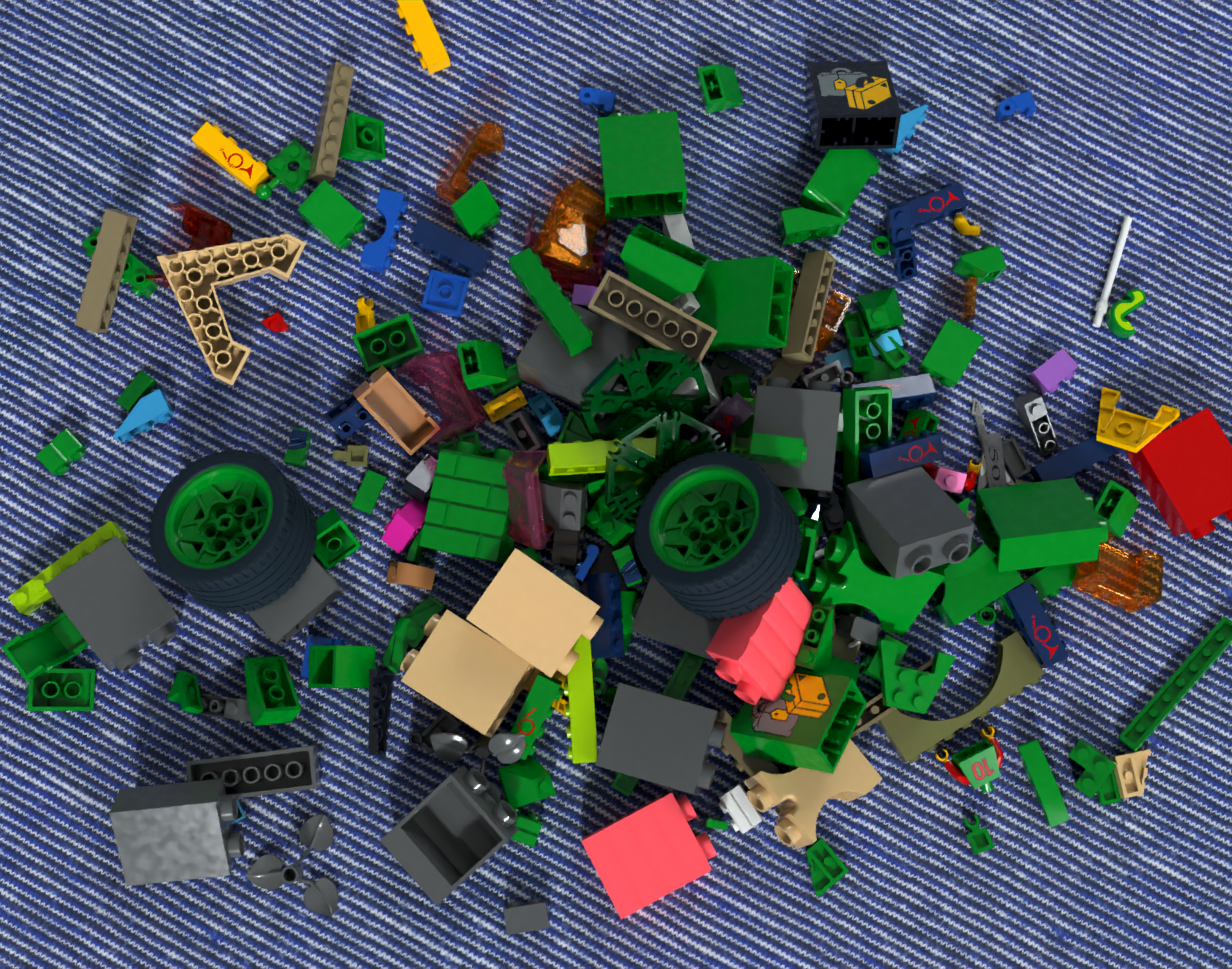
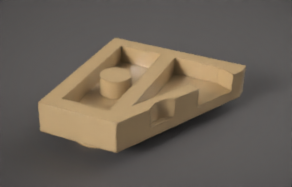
M1150 749L1111 757L1113 761L1118 763L1114 768L1120 798L1125 799L1144 794V780L1148 772L1146 763L1148 756H1151Z

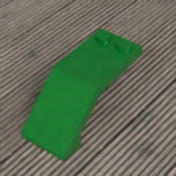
M63 612L45 625L24 635L18 634L1 648L23 678L29 681L74 658L86 649L89 644L65 612Z

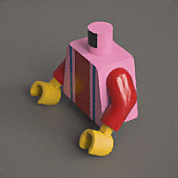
M970 460L967 468L968 473L935 465L931 462L924 463L922 468L943 490L962 494V490L971 491L974 488L982 463L979 462V465H974L972 460Z

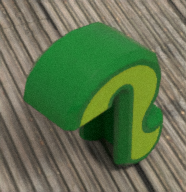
M1136 288L1128 291L1122 296V300L1114 303L1107 310L1105 316L1106 324L1109 330L1117 337L1125 339L1136 333L1129 321L1125 319V316L1146 302L1144 291Z

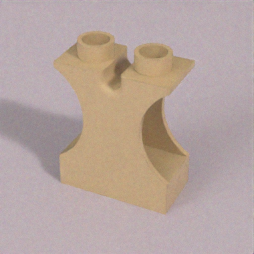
M850 739L833 774L791 765L784 774H770L760 771L743 782L750 789L747 792L750 803L758 811L765 812L776 805L780 806L782 813L775 820L777 825L774 827V831L785 845L789 847L794 845L799 849L817 840V817L828 799H840L850 802L866 795L882 780V777Z

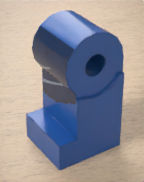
M585 87L579 92V103L582 108L587 110L592 108L603 111V116L607 117L613 113L616 94Z
M1028 91L1001 101L995 114L997 119L1004 122L1010 120L1012 116L1024 113L1025 117L1031 116L1037 107L1031 92Z

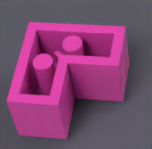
M409 499L402 509L399 507L394 511L391 516L393 520L389 521L384 527L385 533L381 539L398 554H401L412 544L417 534L423 528V525H425L428 502L425 500L421 504L415 499Z

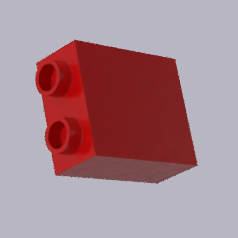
M1209 408L1159 433L1137 453L1125 452L1174 537L1189 532L1193 540L1199 539L1216 530L1211 519L1224 513L1228 521L1232 520V446Z

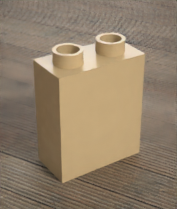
M517 548L514 549L466 618L550 678L556 670L565 676L568 674L580 654L571 649L580 635L590 641L604 622V619L596 614L600 608L598 604Z
M446 610L443 616L435 613L423 630V635L427 636L428 639L420 652L416 649L410 650L401 663L400 670L405 672L401 682L483 735L492 737L536 667L449 610Z

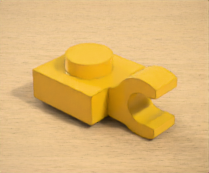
M363 297L357 300L359 313L355 314L356 334L375 326L374 310H371L374 306L373 299L367 300L366 304Z

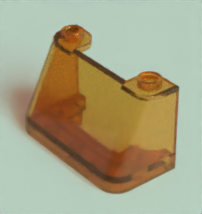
M486 122L466 132L436 184V191L441 198L454 204L468 191L470 181L466 174L479 153L486 157L493 151L502 153L506 146L502 127L492 122Z
M578 179L567 185L555 196L532 251L541 257L580 271L588 270L594 262L592 259L593 254L589 250L598 228L603 224L606 225L611 220H606L604 198Z

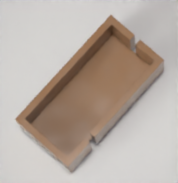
M382 365L369 377L371 380L369 383L365 380L352 393L411 456L441 428Z

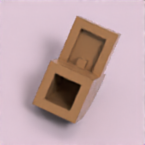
M390 562L386 582L432 590L436 570L409 563Z

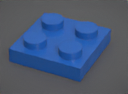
M431 269L421 308L461 318L470 278Z

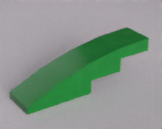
M1035 738L1017 746L1028 781L1033 786L1038 804L1042 806L1047 824L1052 828L1070 820L1056 780L1038 740Z

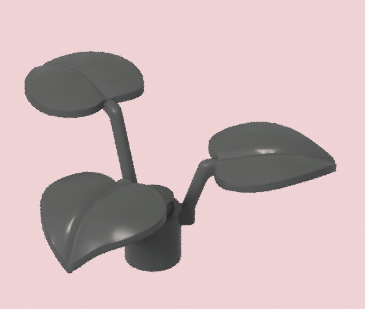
M435 733L430 736L436 755L446 762H457L462 758V754H468L474 748L476 755L482 758L480 772L483 774L486 757L490 753L492 756L497 755L501 763L511 764L518 761L522 756L526 741L524 733H499L492 737L480 734L477 741H473L471 746L467 748V740L457 734ZM489 782V788L486 791L498 803L501 797L500 789L495 784Z
M324 814L315 815L302 825L299 832V841L309 847L295 863L282 869L283 863L279 857L273 854H266L256 860L245 876L253 884L267 890L278 889L284 882L292 884L297 881L299 884H310L311 886L304 892V903L307 908L318 914L333 916L338 905L337 887L326 877H321L316 883L312 880L302 879L303 868L300 866V863L310 853L312 848L316 851H324L331 846L334 839V831L327 816Z

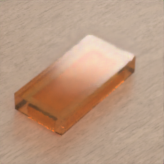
M969 277L965 281L962 319L965 321H970L975 316L977 277Z

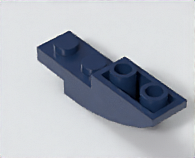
M903 201L887 206L888 219L886 220L891 257L899 282L917 277L915 242L912 240L910 209L908 202Z

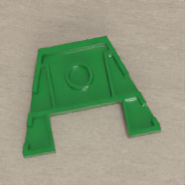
M878 639L881 656L879 657V664L882 667L883 705L925 714L956 656L935 652L931 673L896 666L895 659L899 643Z

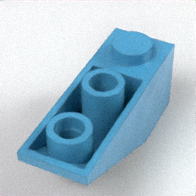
M923 105L901 115L896 148L879 150L890 158L894 152L898 154L905 145L903 143L905 138L910 139L916 131L915 125L917 123L921 124L928 114L925 112L928 105Z
M158 389L142 397L113 435L114 439L119 442H128L139 432H147L152 429L153 425L170 420V416L175 413L165 393Z

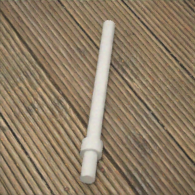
M1124 217L1099 302L1096 303V314L1092 324L1094 327L1101 326L1103 316L1107 313L1109 306L1107 302L1132 222L1131 217Z

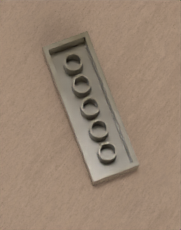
M610 270L606 272L588 305L591 311L661 350H676L688 353L690 357L688 361L694 357L699 365L718 332L716 329Z

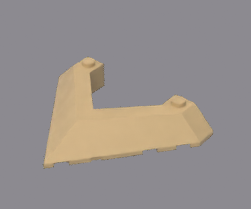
M283 234L276 237L219 245L201 250L179 252L178 254L156 256L215 378L233 386L251 353V349L232 340L215 289L267 273L288 282L306 245L305 242L289 234Z

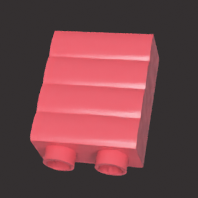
M788 577V581L782 586V589L776 592L772 599H768L764 605L761 604L759 608L750 610L751 612L746 614L742 613V615L737 617H725L706 649L708 654L718 664L715 670L716 674L724 680L736 684L737 687L734 693L740 699L756 705L760 698L775 703L783 693L786 681L791 677L797 666L795 662L813 606L790 577Z
M669 791L581 838V842L621 919L712 870L707 860L715 857L717 853L706 832L697 837L694 836L688 821L696 818L697 815L686 794L675 799L673 793Z

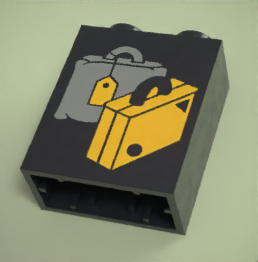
M887 61L808 62L805 101L815 150L896 148L901 112Z

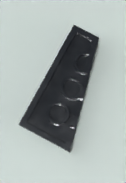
M369 669V755H386L394 672Z

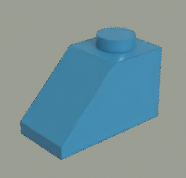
M544 391L527 401L550 437L562 431L565 421L558 408Z

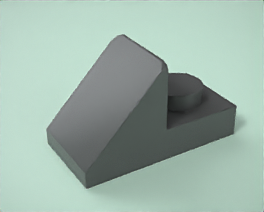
M840 614L835 635L876 646L881 625L857 616L854 618Z

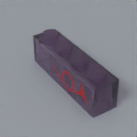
M736 392L731 398L727 396L702 422L716 429L721 435L716 439V442L719 440L724 442L748 419L755 408ZM697 429L693 430L695 433L691 439L693 443L701 437V432Z

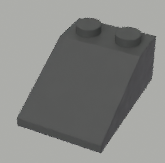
M526 478L524 519L559 529L580 531L585 525L587 485Z

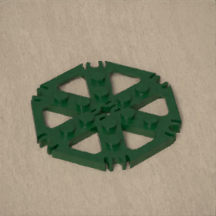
M637 348L639 355H636L632 349V356L630 358H625L623 353L620 354L621 362H619L616 356L584 389L585 392L582 395L584 400L588 401H580V409L593 441L597 439L613 441L657 411L660 413L661 410H664L669 416L671 415V409H674L676 412L679 410L702 422L708 414L707 408L703 406H710L711 398L698 361L694 357L688 361L690 359L688 353L676 350ZM649 361L670 362L671 364L650 384L644 369L645 364ZM621 373L625 376L630 392L605 391L601 389L614 375ZM687 378H695L699 389L698 395L672 394ZM600 412L621 413L604 431L600 432L594 421L595 414ZM686 425L679 432V443L695 428ZM652 426L645 430L648 438L656 437V427Z
M671 409L670 417L666 418L667 413L664 410H661L660 413L657 411L617 437L623 443L614 441L613 444L618 447V451L614 453L608 451V454L614 459L606 456L605 503L609 509L616 507L611 512L613 517L617 521L634 528L636 526V518L630 516L629 512L641 505L642 501L645 500V495L649 493V489L662 477L659 471L668 472L670 468L677 466L679 462L686 461L685 459L693 458L698 454L703 455V453L719 451L721 453V451H726L727 447L722 440L716 442V439L721 436L716 429L679 410L676 412L674 409ZM685 423L699 430L701 437L678 453L680 425ZM652 426L657 429L655 457L632 446V439ZM622 465L643 475L623 490H614V476L617 466Z

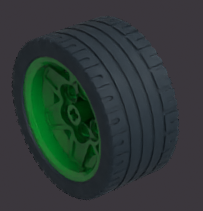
M245 450L221 451V453H213V455L209 454L204 456L203 459L200 458L195 463L189 464L186 469L181 470L180 474L176 475L172 482L167 484V488L162 491L161 497L156 502L157 505L154 506V513L151 515V522L149 524V543L157 564L204 606L215 611H222L223 613L251 612L257 608H263L264 605L268 606L274 600L280 599L282 595H285L289 592L290 588L292 589L296 585L295 583L301 579V575L307 570L306 567L311 562V557L314 554L313 550L316 548L315 540H317L316 519L306 499L274 463L260 454H254L251 451L246 452ZM259 502L263 504L261 507H256Z
M714 451L712 453H703V455L698 454L670 468V471L665 472L655 482L656 484L652 485L649 489V493L645 495V500L642 501L637 513L638 517L635 520V548L640 561L647 571L686 610L691 611L693 614L713 619L715 617L717 619L737 617L742 615V613L746 614L751 612L750 610L759 608L761 604L767 603V600L772 599L775 593L779 592L782 586L787 583L788 577H791L792 570L795 569L796 561L800 556V543L802 542L800 523L793 508L758 463L734 452L721 451L719 453V451ZM740 505H743V506L746 507V508H743V509H739V510H738V508L740 507Z

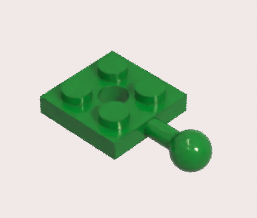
M296 139L266 163V166L275 175V178L267 184L257 186L256 195L262 200L268 199L272 194V190L280 183L293 195L310 181L308 175L312 156ZM292 163L299 164V168L296 171L289 170V166Z

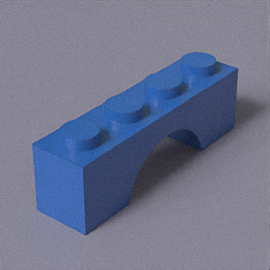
M381 188L376 209L386 219V230L379 240L365 244L360 260L363 269L386 274L387 268L390 269L392 265L391 253L392 250L396 249L398 243L396 235L398 231H401L403 220H401L402 214L406 213L408 208V201H406L403 193Z

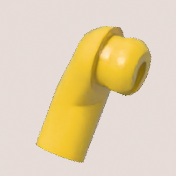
M962 214L954 217L953 224L960 234L980 235V226L969 225Z

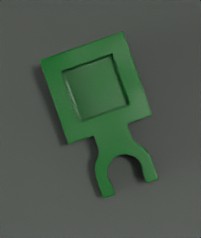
M976 814L973 816L974 825L969 824L967 818L963 820L965 827L971 832L965 836L973 855L995 847L987 828L980 829L979 818Z

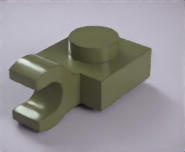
M348 445L347 451L333 450L332 459L334 461L347 460V466L368 467L369 447Z

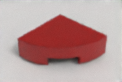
M279 311L261 321L267 329L273 332L290 330Z

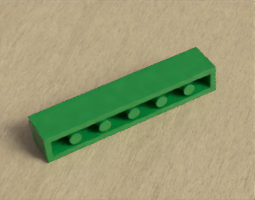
M527 248L508 258L512 273L570 357L591 347V337L593 336L591 329L588 325H583L581 315L577 310L574 312L570 299L562 295V289L557 281L553 282L551 279L552 275L547 267L543 268L539 255L537 253L534 254L530 248Z

